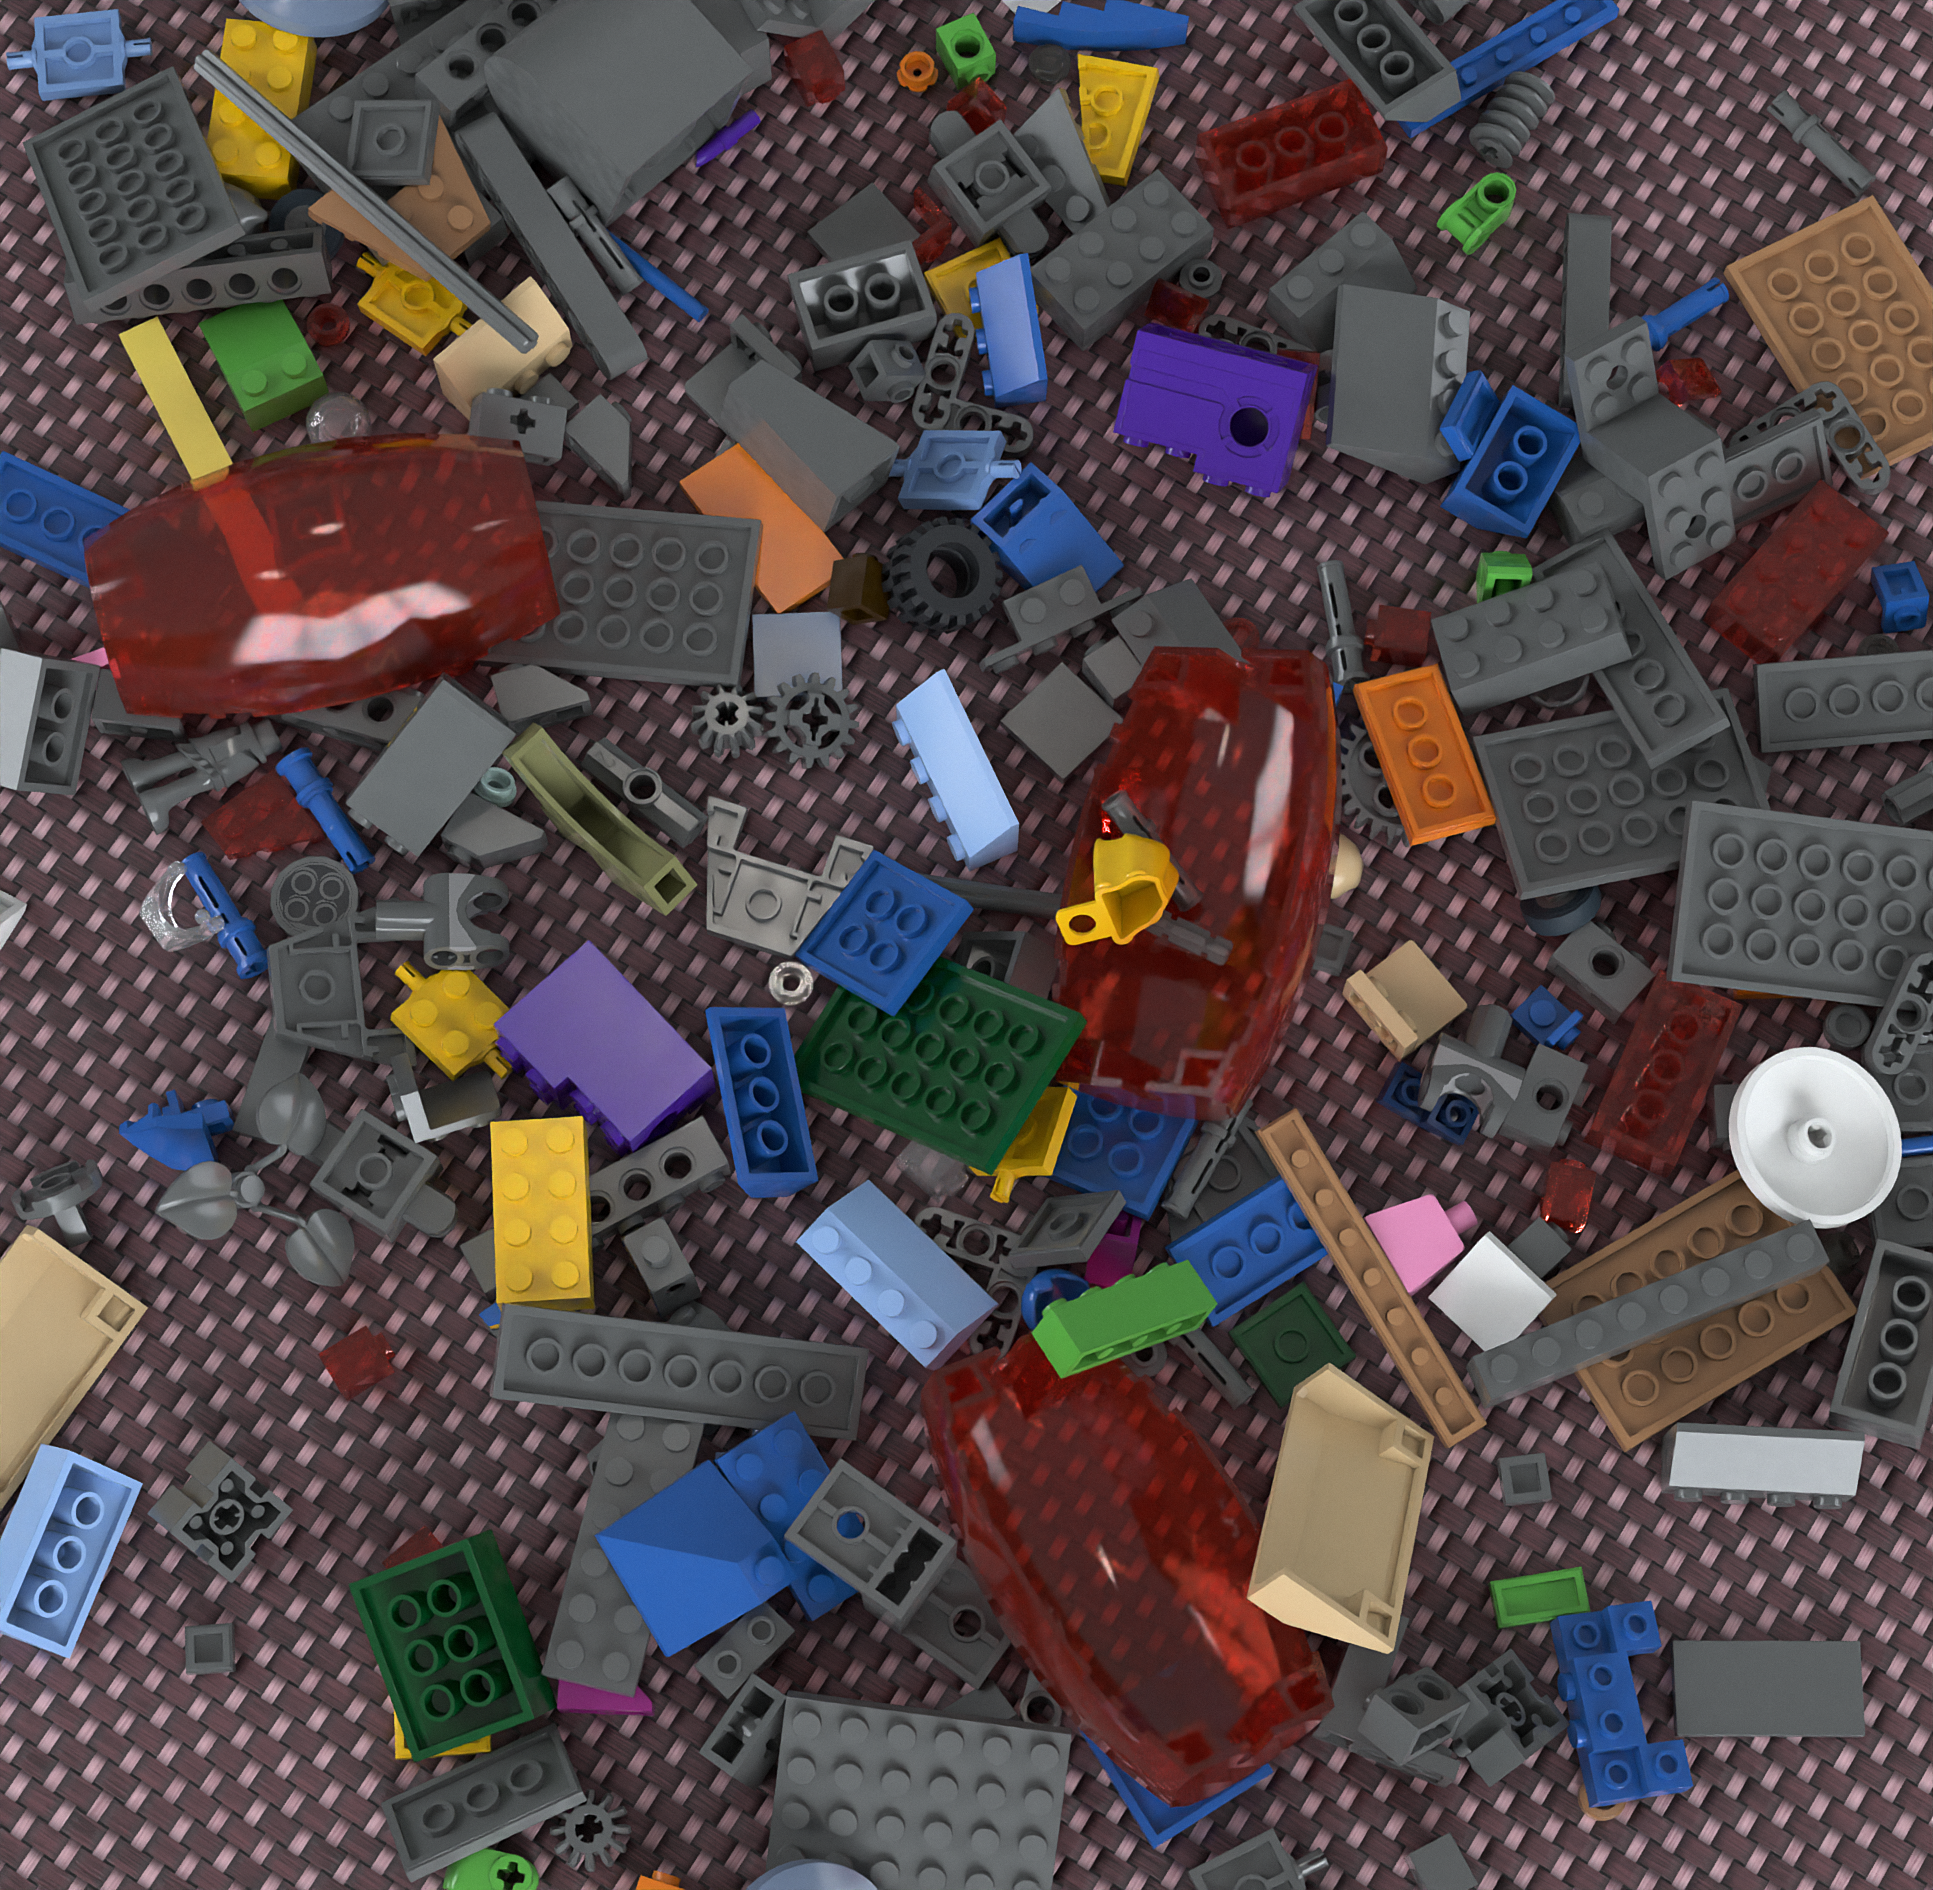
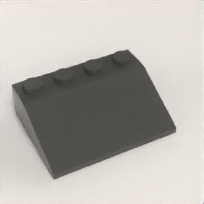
M1348 284L1338 286L1326 446L1422 484H1428L1460 471V461H1458L1439 428L1466 377L1470 311L1433 297Z

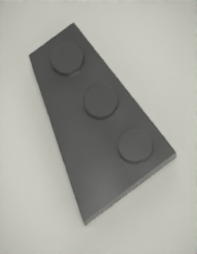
M1058 88L1013 136L1052 187L1046 202L1072 233L1075 234L1112 204L1098 169L1091 162L1083 142L1085 137L1080 125L1075 122L1069 107L1071 102L1065 89Z

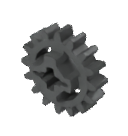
M814 672L810 674L808 682L805 683L802 675L798 674L792 677L793 688L787 683L782 682L777 685L781 697L770 696L767 698L766 702L774 710L773 712L763 714L762 720L772 722V729L767 730L763 734L765 738L775 737L778 742L772 749L774 754L783 750L788 752L785 763L790 765L798 758H801L802 768L810 769L814 759H816L818 765L822 768L829 766V754L837 760L845 756L840 747L841 744L847 746L854 745L855 740L852 736L848 735V730L858 728L860 723L850 720L849 713L854 712L858 707L857 704L846 705L844 699L850 692L847 688L838 692L834 690L835 678H828L823 684H820L819 673ZM803 692L800 705L796 709L785 710L789 701L797 694ZM825 697L832 703L837 714L832 713L825 705ZM810 713L812 718L819 719V726L811 728V730L810 725L802 721V717ZM784 728H789L795 735L797 745L790 740ZM827 732H836L832 741L824 748L818 750V746L821 745V737Z

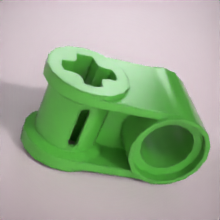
M1496 172L1486 175L1468 193L1446 209L1438 220L1437 227L1441 231L1447 230L1463 245L1462 250L1467 255L1474 253L1510 217L1516 194L1515 183L1509 176L1503 173ZM1492 194L1499 195L1504 199V202L1498 204L1491 203L1486 199V196Z
M486 1847L448 1865L442 1888L447 1890H511V1884L505 1882L504 1877L506 1872L514 1873L516 1866H518V1872L524 1874L525 1879L523 1884L515 1883L512 1890H536L539 1885V1874L536 1867L523 1857Z

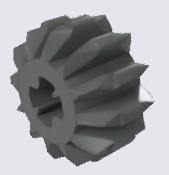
M718 684L716 696L703 691L700 695L703 705H693L691 710L692 716L697 720L691 723V730L693 734L701 735L698 741L702 749L714 745V755L718 758L724 754L725 749H731V755L737 759L740 756L739 746L743 745L745 748L753 751L756 747L753 737L764 735V725L760 721L765 711L763 707L755 706L757 703L755 693L751 692L742 696L741 685L734 686L731 693H726L725 687ZM728 716L730 721L731 716H734L736 723L728 726V721H725L724 726L721 725L720 719Z
M587 1789L585 1793L586 1805L581 1806L579 1804L574 1806V1810L570 1814L566 1811L557 1814L556 1816L566 1821L565 1826L550 1827V1834L555 1837L566 1836L565 1840L559 1842L554 1847L556 1854L561 1855L574 1848L567 1862L570 1867L575 1868L583 1855H585L586 1870L594 1872L596 1869V1856L600 1855L603 1863L607 1867H611L614 1865V1861L607 1851L613 1847L619 1853L626 1852L627 1846L615 1838L616 1835L631 1834L632 1828L627 1824L615 1825L616 1821L622 1819L627 1814L624 1806L617 1807L607 1813L613 1804L614 1796L612 1794L606 1793L597 1806L595 1790ZM596 1818L594 1822L598 1826L603 1825V1831L594 1835V1842L585 1843L587 1838L582 1834L579 1836V1828L587 1827L588 1819Z

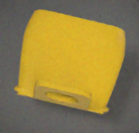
M1125 833L1122 838L1104 841L1101 838L1097 839L1093 851L1095 900L1058 910L1056 913L1057 924L1066 943L1069 945H1078L1110 936L1116 944L1129 943L1135 934L1155 924L1162 917L1163 910L1177 886L1179 872L1170 862L1168 847L1161 842L1130 833ZM1077 915H1088L1095 920L1096 925L1091 931L1081 933L1071 929L1069 921Z

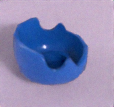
M1057 1268L1044 1270L1033 1277L1027 1283L1021 1298V1314L1028 1329L1033 1331L1043 1319L1042 1311L1052 1302L1061 1298H1065L1067 1302L1079 1298L1080 1295L1090 1289L1088 1281L1070 1271Z

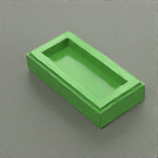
M1582 1567L1488 1583L1497 1630L1554 1620L1557 1616L1591 1612Z

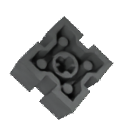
M208 1441L185 1468L192 1475L189 1481L181 1490L171 1485L147 1514L229 1582L233 1583L256 1555L249 1548L261 1533L270 1539L293 1509L256 1480L253 1475L211 1441Z
M1509 1649L1457 1689L1471 1702L1452 1737L1454 1741L1452 1747L1458 1756L1466 1757L1469 1760L1472 1769L1482 1777L1489 1788L1570 1725L1547 1694L1542 1698L1537 1694L1530 1684L1535 1678L1512 1649Z

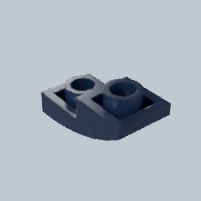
M1403 1061L1395 1063L1375 1102L1445 1140L1459 1146L1463 1145L1479 1114L1475 1104L1464 1095L1449 1093L1439 1097L1431 1112L1418 1107V1095L1423 1074Z

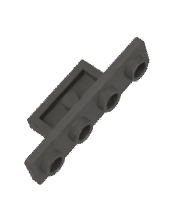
M1080 565L1001 603L1019 642L982 659L979 667L982 673L993 668L996 675L1009 670L1019 664L1017 657L1032 650L1034 655L1038 656L1057 647L1056 638L1069 632L1072 633L1074 638H1077L1096 629L1098 626L1095 620L1108 614L1111 615L1112 619L1133 605L1134 602L1138 601L1143 593L1140 587H1137L1101 604L1083 566Z

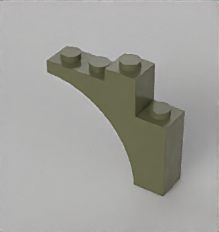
M533 722L502 752V755L542 804L540 808L562 836L590 853L613 883L665 916L697 886L676 856L645 834L599 792L567 758L541 726Z

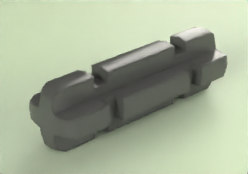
M1163 910L1162 917L1155 924L1145 928L1147 932L1160 938L1163 934L1168 936V942L1198 956H1201L1202 953L1208 955L1206 960L1219 966H1223L1227 962L1233 949V943L1230 940L1219 935L1215 939L1210 936L1211 931L1181 917L1175 920L1171 918L1173 913Z

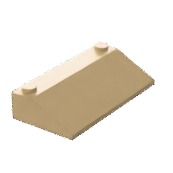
M26 1225L0 1260V1511L29 1473L40 1445L50 1444L148 1309L147 1306L40 1229Z
M1331 1363L1326 1364L1293 1389L1247 1599L1284 1624L1389 1654L1395 1647L1434 1436Z

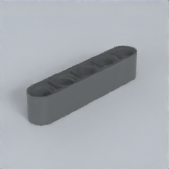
M1567 213L1563 242L1559 408L1574 409L1564 354L1609 330L1612 231L1610 215Z

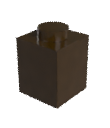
M855 553L852 555V558L833 562L827 603L828 611L853 625L888 620L889 605L886 601L891 599L890 592H883L881 584L888 580V576L881 574L883 564L878 562L876 556L868 553Z

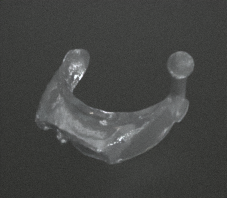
M175 861L169 865L168 870L149 891L139 910L141 918L164 950L169 952L184 949L205 941L224 928L222 916L211 917L210 913L205 909H200L195 913V920L201 925L186 929L179 928L176 925L171 913L172 893L176 883L187 871L185 863Z

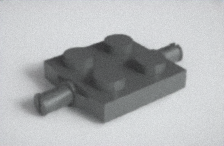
M1271 1828L1187 1873L1196 1890H1306L1304 1877L1329 1866L1325 1857L1308 1865L1309 1862L1324 1855L1320 1847L1294 1860L1283 1849L1274 1829Z

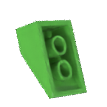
M282 299L271 303L240 304L198 323L252 433L331 397L324 376L305 338Z

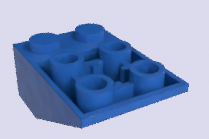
M1030 462L1021 471L1018 479L1010 481L970 520V525L974 524L980 528L977 534L980 538L989 537L992 544L988 548L991 553L998 552L1000 561L996 564L1024 590H1028L1082 565L1095 593H1097L1124 567V564L1064 491Z

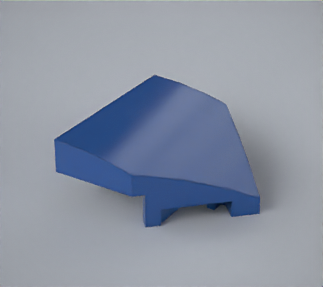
M151 1103L148 1105V1114L138 1119L137 1122L127 1120L119 1125L120 1135L147 1155L171 1169L185 1171L200 1162H218V1153L203 1112L162 1116L159 1105Z

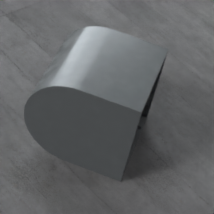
M558 0L491 55L484 65L485 79L490 93L510 128L556 181L567 174L569 175L570 180L588 205L594 204L597 208L596 216L605 228L695 154L701 146L713 138V134L726 126L754 71L690 0Z

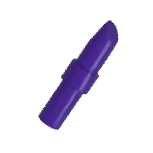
M752 109L748 110L729 126H724L713 134V138L695 152V168L711 161L723 151H728L738 143L737 140L760 124L761 120L756 112Z

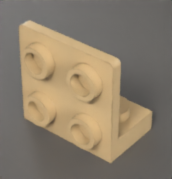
M1412 940L1406 942L1368 973L1364 974L1360 969L1346 980L1342 993L1399 1062L1461 1015L1467 1008V1003Z

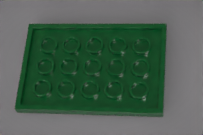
M939 956L894 1017L839 985L797 1049L794 1058L802 1093L992 1175L1084 1029L1087 1021L1077 1011Z

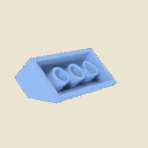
M942 669L896 704L897 720L892 722V726L901 746L909 744L915 758L910 760V764L919 784L927 782L933 797L928 798L937 822L945 821L952 834L947 837V842L955 860L960 861L963 859L970 872L1018 851L1019 822L945 669Z
M870 1180L865 1181L829 1206L796 1241L925 1368L936 1372L999 1305Z
M45 1444L40 1445L0 1539L1 1634L70 1659L143 1483L70 1450Z

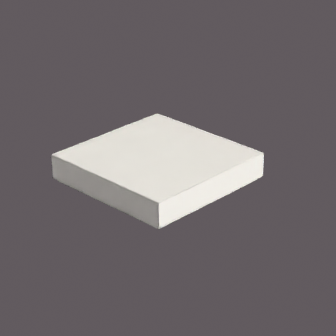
M1489 1231L1428 1298L1484 1351L1517 1339L1557 1294Z

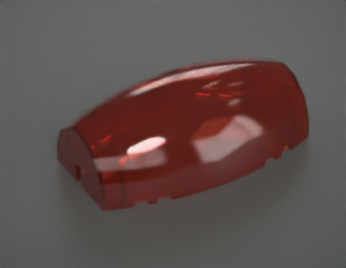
M398 433L347 437L291 447L240 461L182 483L129 510L84 539V558L96 618L108 663L127 714L183 718V713L209 714L210 719L226 718V713L252 712L253 717L296 713L355 702L409 687L439 676L443 671L447 673L449 672L448 666L472 656L476 661L488 655V649L510 637L514 642L561 614L528 470L520 441L466 434Z
M1154 646L1127 695L1128 698L1133 700L1122 725L1114 723L1109 737L1115 741L1105 765L1097 764L1069 856L1060 909L1095 900L1094 844L1099 838L1104 841H1110L1124 836L1109 814L1103 810L1102 804L1115 792L1125 789L1146 819L1150 818L1157 826L1155 832L1178 860L1197 888L1204 894L1199 903L1187 911L1180 912L1172 898H1170L1164 910L1173 913L1171 918L1175 920L1181 917L1211 931L1210 936L1215 939L1219 935L1230 940L1233 943V949L1227 962L1223 966H1219L1206 960L1208 955L1202 953L1201 956H1198L1168 942V936L1163 934L1160 938L1147 932L1146 929L1135 934L1133 939L1127 944H1116L1110 936L1078 945H1069L1066 943L1057 925L1054 957L1060 960L1059 983L1052 984V1000L1058 1002L1059 1005L1081 1013L1086 1019L1087 1024L1057 1070L1056 1081L1079 1092L1118 1105L1174 1117L1222 1121L1239 1115L1268 1069L1295 1015L1315 962L1330 906L1339 851L1342 771L1340 730L1333 680L1326 663L1308 650L1242 648L1240 657L1249 663L1236 660L1221 649L1211 647ZM1077 915L1069 921L1071 929L1081 933L1091 931L1096 925L1095 920L1088 915Z
M1032 1332L1019 1337L1008 1354L997 1363L995 1361L1001 1355V1352L996 1346L934 1370L921 1390L920 1411L932 1467L948 1518L972 1575L1001 1628L1036 1679L1074 1724L1124 1772L1170 1808L1189 1806L1239 1782L1282 1754L1312 1730L1335 1707L1319 1651L1311 1652L1304 1629L1282 1623L1247 1599L1262 1532L1260 1523L1236 1484L1180 1410L1176 1407L1170 1412L1152 1392L1157 1385L1146 1373L1139 1378L1120 1358L1061 1379L1033 1337Z

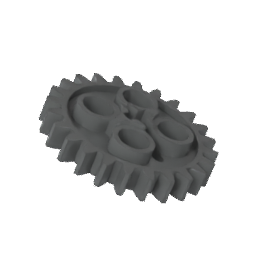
M1362 720L1364 730L1351 725L1348 732L1351 740L1341 739L1338 749L1343 754L1335 755L1332 765L1340 770L1333 772L1331 783L1343 786L1335 791L1334 798L1335 800H1348L1343 807L1342 815L1347 816L1353 813L1358 815L1354 824L1355 829L1361 828L1366 823L1371 826L1369 839L1372 840L1381 831L1386 833V845L1390 846L1395 835L1401 836L1404 846L1409 847L1410 843L1397 809L1385 808L1378 800L1379 797L1391 795L1382 769L1370 767L1364 759L1369 755H1376L1365 723Z

